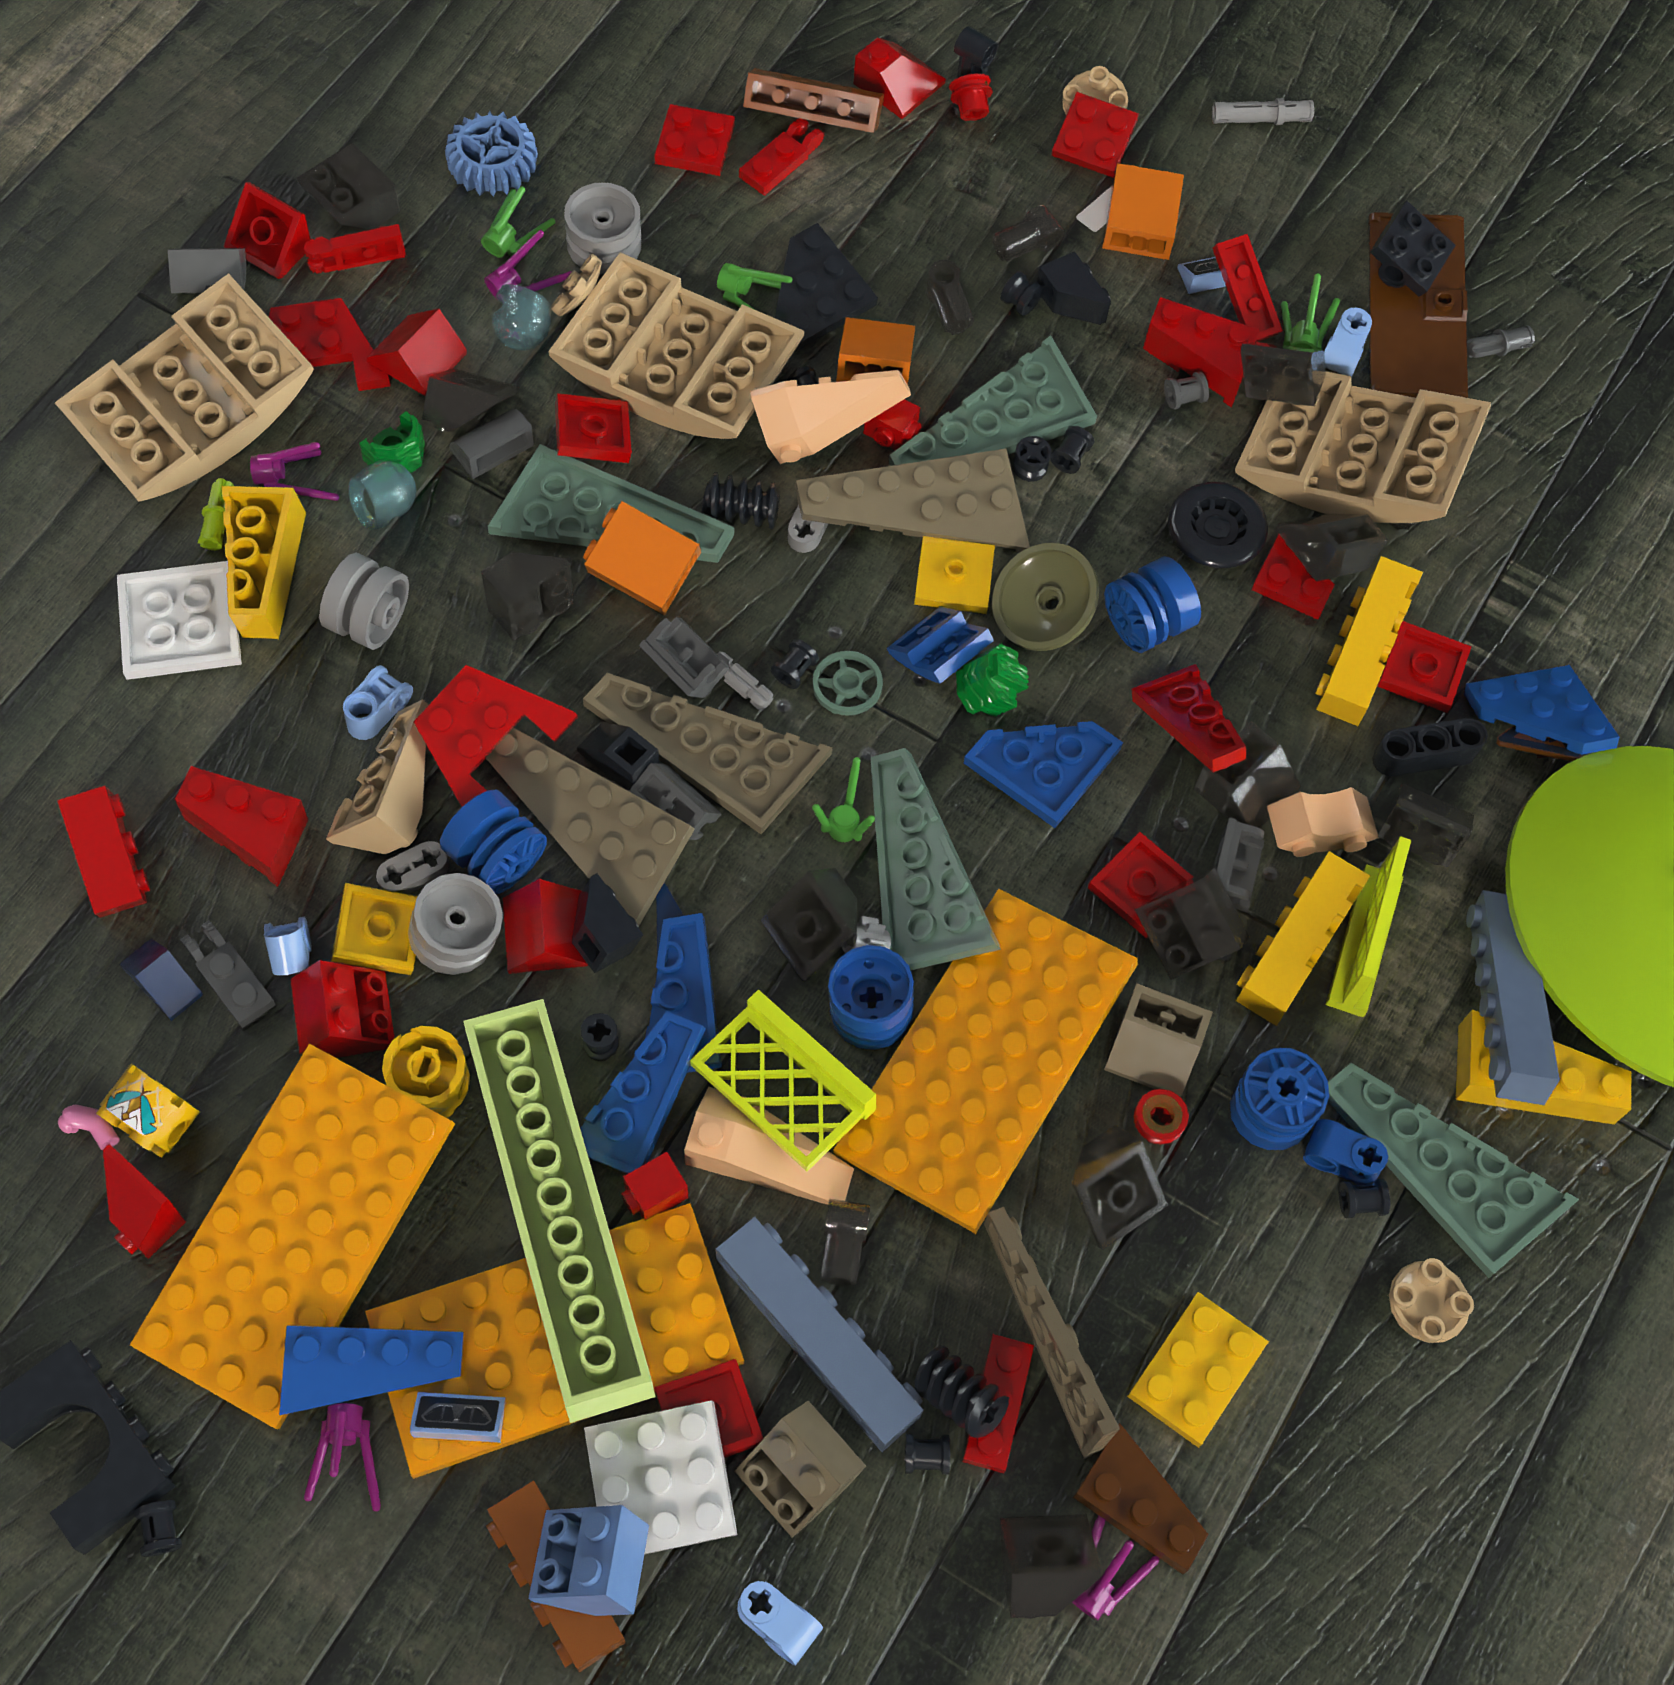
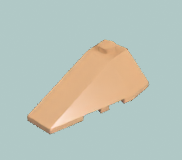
M899 370L855 374L850 381L831 382V377L819 378V384L797 386V380H790L750 391L766 444L780 464L796 462L803 457L817 453L911 395L910 388Z
M708 1087L696 1111L684 1149L685 1165L841 1209L844 1207L854 1172L853 1167L829 1151L810 1170L805 1171L723 1094L711 1087ZM752 1106L760 1113V1106ZM765 1110V1119L769 1123L787 1124ZM781 1133L789 1140V1133ZM794 1133V1145L806 1156L818 1146L817 1143L802 1133Z

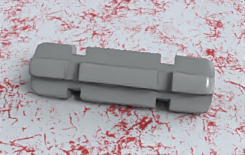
M725 652L717 653L730 667L724 675V681L745 699L750 698V703L758 710H764L770 705L773 700V693L764 685H757L759 681L738 663L733 664V659Z

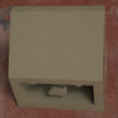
M1136 983L1104 1070L1155 1090H1170L1181 1097L1202 1046L1213 1012Z
M807 1401L781 1418L740 1464L735 1473L793 1538L832 1503L867 1466L815 1407Z

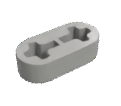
M798 504L788 526L787 539L789 545L797 552H811L819 545L829 523L802 520ZM806 525L810 526V534H806L804 538L798 537V534L804 531Z
M427 841L386 860L379 866L376 874L379 888L409 895L425 887L426 884L437 877L445 875L449 869L448 856L437 842ZM431 855L433 859H436L437 865L430 867L428 863L425 864L424 857ZM395 872L397 876H401L402 883L395 885L390 881L388 875Z

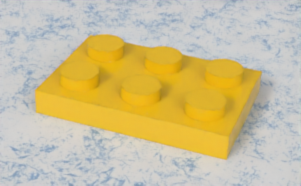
M1197 1292L1127 1397L1199 1448L1269 1341Z

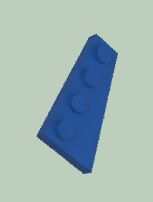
M702 913L663 919L656 964V983L651 997L650 1023L647 1026L645 1036L646 1038L663 1014L668 1011L699 1023L706 1028L695 1055L718 1034L706 925ZM714 1053L705 1064L710 1069L722 1067L721 1053ZM691 1064L687 1073L696 1071Z
M668 1011L663 1014L635 1051V1057L623 1073L619 1072L610 1084L612 1087L598 1105H594L585 1117L586 1121L580 1130L589 1159L625 1174L648 1163L690 1067V1060L694 1057L706 1030L703 1025Z
M288 1325L286 1327L279 1415L460 1377L464 1332Z

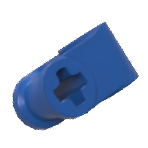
M1319 1119L1313 1128L1303 1160L1317 1170L1335 1174L1355 1184H1371L1377 1180L1381 1171L1386 1166L1388 1152L1386 1147L1377 1139L1350 1130L1338 1122ZM1363 1157L1369 1159L1368 1166L1362 1164Z

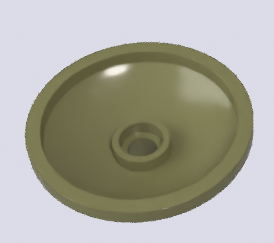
M1042 543L1029 547L1018 553L1007 563L996 581L992 596V610L995 621L1001 632L1010 641L1022 648L1033 651H1048L1062 647L1078 637L1092 620L1099 600L1098 578L1091 563L1079 551L1068 545ZM1058 600L1057 607L1050 609L1051 603Z

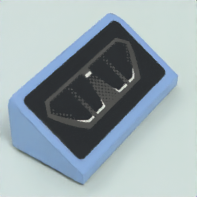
M1215 257L1178 264L1177 268L1188 294L1226 287Z
M418 1392L410 1425V1434L415 1438L501 1443L505 1397Z

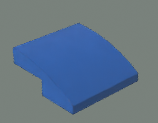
M940 606L887 647V650L893 658L911 671L940 684L992 643L994 639L988 628L966 623L961 611Z

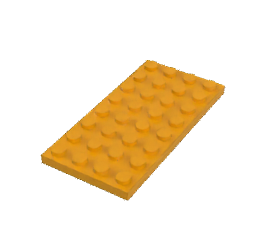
M1001 889L997 890L984 911L1001 950L952 961L871 1089L876 1093V1110L866 1120L862 1118L838 1141L833 1149L837 1157L975 1234L1138 965V958Z
M309 1044L143 1321L130 1346L269 1426L280 1429L288 1414L279 1415L286 1327L288 1325L339 1327L455 1123Z
M691 1203L656 1214L646 1221L641 1219L610 1229V1235L651 1375L653 1388L733 1359L737 1360L738 1366L743 1365L744 1359ZM526 1258L365 1311L369 1326L373 1329L464 1332L460 1377L388 1392L410 1474L413 1479L576 1423H570ZM417 1393L505 1397L501 1443L412 1437L410 1425Z

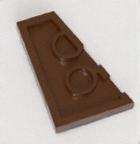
M1119 1423L1120 1429L1099 1453L1073 1498L1178 1572L1185 1574L1191 1567L1209 1534Z

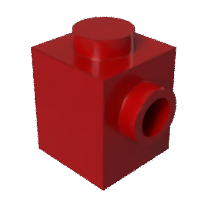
M904 399L864 423L863 434L873 438L881 446L890 447L896 451L919 434L921 429V423L918 422L920 407Z
M667 1152L623 1176L625 1191L621 1193L623 1201L632 1215L639 1212L645 1221L688 1199V1185Z

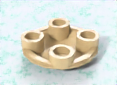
M1095 66L1091 70L1076 75L1063 90V110L1066 116L1076 92L1125 109L1128 106L1127 91L1123 83L1103 66Z
M591 254L581 266L580 270L582 272L580 274L574 270L562 285L567 291L565 294L561 293L555 299L550 310L558 316H563L582 304L596 285L602 260L596 255Z
M1429 1258L1425 1261H1415L1401 1268L1392 1280L1389 1292L1392 1314L1402 1329L1413 1338L1424 1342H1446L1457 1336L1467 1324L1468 1316L1474 1309V1301L1467 1293L1459 1277L1438 1259Z

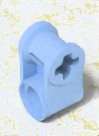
M1356 307L1349 308L1342 314L1333 336L1329 339L1319 366L1352 377L1372 325L1371 316L1365 310Z
M382 665L376 666L343 702V712L348 732L359 740H367L376 736L391 718L408 704L413 693L412 685L407 682L400 683L388 674L387 668ZM359 714H369L368 716L363 718L356 717Z
M305 916L299 917L297 922L273 926L271 923L264 924V938L272 973L274 975H289L306 969L309 966V954L312 951V945Z
M757 1581L749 1584L743 1590L738 1600L737 1611L743 1623L763 1638L771 1649L792 1665L796 1666L823 1629V1626L810 1613L790 1601L773 1585L767 1582ZM762 1594L768 1599L765 1608L769 1613L759 1611L754 1615L749 1610L752 1602L748 1597L751 1596L757 1599Z

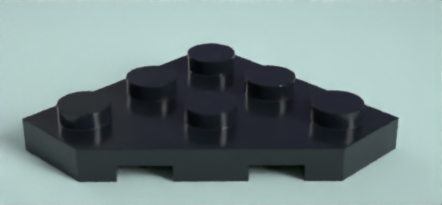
M818 223L790 238L783 275L792 277V282H781L775 319L804 331V337L793 353L845 324L846 317L855 318L876 306L878 297Z

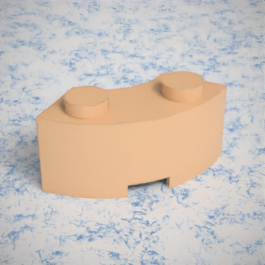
M1352 787L1327 794L1298 792L1267 805L1277 847L1293 852L1296 857L1344 849L1346 852H1355L1365 848L1367 842L1379 838L1367 797Z

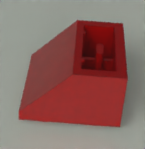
M319 960L291 978L299 1054H303L307 1046L311 1044L331 1056L339 1058L387 1049L392 1040L395 1039L385 971Z

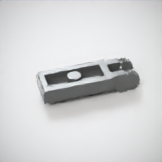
M208 920L202 924L203 932L218 949L204 957L197 942L188 934L181 938L180 941L195 960V966L240 1027L243 1028L276 1004L229 941L226 943L212 922Z

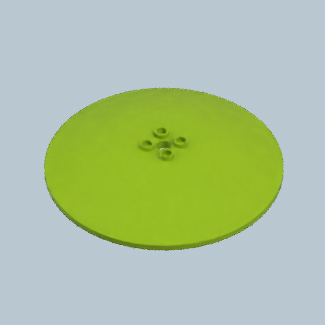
M1651 746L1618 747L1591 753L1566 764L1553 773L1532 794L1518 816L1508 844L1505 866L1506 894L1510 916L1518 941L1526 958L1542 976L1544 989L1554 1003L1578 1029L1615 1059L1649 1078L1674 1087V749Z

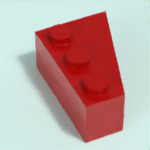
M1160 297L1149 324L1143 349L1177 372L1182 369L1192 376L1194 372L1202 371L1207 379L1208 387L1224 397L1223 402L1232 408L1260 329Z
M193 766L190 767L175 798L184 820L220 846H225L239 856L242 862L249 867H254L265 875L270 882L277 887L279 886L308 822L301 799Z
M102 786L57 800L94 914L102 918L147 903L145 892L150 891L149 882L144 869H137L134 854H138V849L131 831H126L122 818L126 816L119 794H113L106 786Z

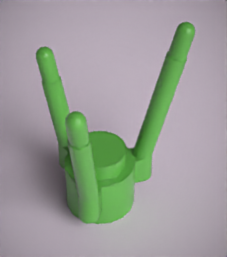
M523 186L519 187L517 192L515 189L510 190L489 230L481 238L483 247L495 257L502 258L506 252L512 256L539 230L546 231L555 224V219L550 218L515 241L516 230L507 221L525 192Z
M725 263L718 276L717 288L725 291L723 295L724 300L734 303L739 308L741 305H745L754 309L738 297L740 294L746 295L752 282L780 289L781 282L791 283L792 277Z
M1319 273L1314 275L1306 320L1297 322L1296 326L1292 328L1288 303L1286 301L1281 303L1285 332L1283 345L1289 346L1290 352L1299 357H1310L1316 352L1321 351L1323 339L1340 303L1339 298L1333 300L1318 330L1313 320L1321 281Z
M855 757L852 762L844 805L835 807L831 811L829 818L826 817L818 804L812 806L816 817L821 823L820 830L824 833L829 832L830 836L838 842H848L853 839L860 841L862 834L875 821V817L869 815L859 824V814L853 808L861 762L859 757Z

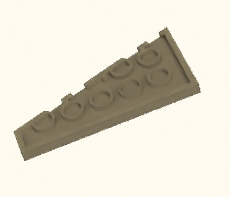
M1007 449L800 479L795 482L802 520L842 526L854 524L870 527L869 530L883 532L884 529L903 532L902 535L921 538L928 536L995 545V549L997 546L1015 549V552L1019 553L1030 547Z
M606 673L583 698L584 707L607 723L631 727L659 750L660 762L669 765L682 778L759 834H762L832 755L833 747L824 744L816 746L801 741L799 736L787 732L783 735L763 728V724L706 706L704 709L687 703L685 698L673 695L671 698L651 691L649 686L610 673Z
M513 728L486 759L585 875L590 879L592 875L598 873L604 883L611 887L616 899L628 915L635 919L639 927L695 828Z
M1004 1207L988 1212L984 1222L985 1228L1083 1458L1098 1454L1118 1432L1120 1427L1096 1384L1089 1365L1085 1363L1078 1349L1079 1343L1073 1327L1070 1323H1064L1038 1273L1033 1258L1028 1254L1023 1245L1021 1230L1014 1217L1009 1218Z

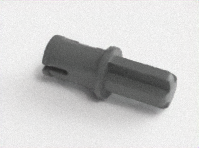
M1528 325L1506 331L1496 329L1491 335L1469 339L1467 341V355L1470 358H1479L1493 354L1501 357L1512 350L1530 348L1535 342L1534 331Z

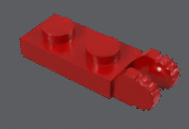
M797 119L790 124L786 132H782L739 168V178L765 196L808 159V155L821 144L825 136L824 133L815 128L805 136L802 144L799 143L797 140L805 134L809 123L806 119Z
M399 224L330 238V240L321 236L308 240L303 245L306 257H309L307 259L310 271L317 274L404 258L406 256Z

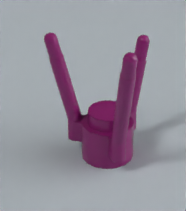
M539 230L503 265L484 278L487 288L497 300L502 301L508 297L513 303L521 296L563 282L572 273V271L518 288L521 278L514 267L544 236V231Z
M318 442L269 454L253 455L250 458L251 476L255 485L264 484V487L294 488L297 495L334 501L339 500V495L336 493L278 483L279 479L285 478L284 463L304 460L322 454Z
M338 1403L327 1407V1419L322 1421L320 1440L304 1494L305 1501H311L328 1444H332L329 1475L336 1477L339 1470L342 1446L356 1444V1437H359L372 1509L375 1512L380 1510L379 1489L369 1437L370 1421L362 1420L363 1408L361 1406Z
M1099 1515L1095 1520L1077 1573L1068 1585L1074 1591L1069 1598L1070 1602L1096 1621L1100 1619L1103 1613L1109 1616L1116 1604L1145 1578L1160 1561L1157 1556H1153L1110 1595L1114 1589L1110 1582L1134 1547L1133 1542L1128 1540L1119 1553L1116 1554L1102 1576L1092 1572L1087 1578L1086 1575L1106 1521Z

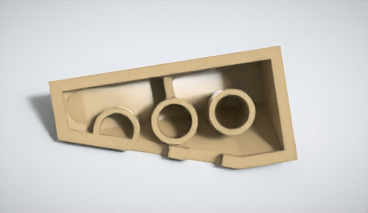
M423 699L397 712L376 747V751L380 754L379 757L367 769H363L356 779L362 784L353 800L345 798L336 813L326 838L332 844L388 854L401 847H408L415 840L418 834L416 828L423 810L426 743L415 726L414 720L428 706V703Z

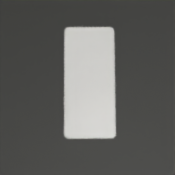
M1112 186L1076 216L1077 220L1093 232H1097L1107 222Z

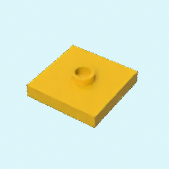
M923 536L914 605L936 608L941 606L959 611L987 614L995 545Z
M345 883L331 961L411 975L416 955L411 950L408 928L418 896Z

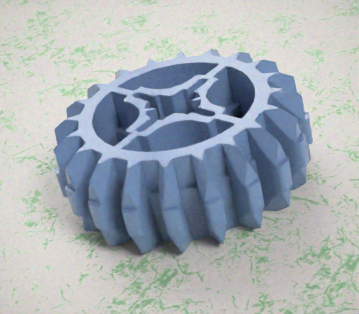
M489 110L487 116H480L476 112L473 120L464 117L462 125H454L453 133L448 135L445 156L448 170L451 175H454L457 184H464L467 192L476 188L479 196L485 191H489L494 197L496 191H503L507 195L510 187L519 189L521 182H529L530 173L535 172L538 152L533 133L529 132L526 123H519L516 116L507 119L504 111L498 116H493Z

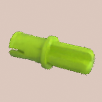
M218 478L212 484L208 505L202 509L204 521L198 543L207 550H220L223 545L225 501L222 497V486H234L232 482L226 481L223 478Z

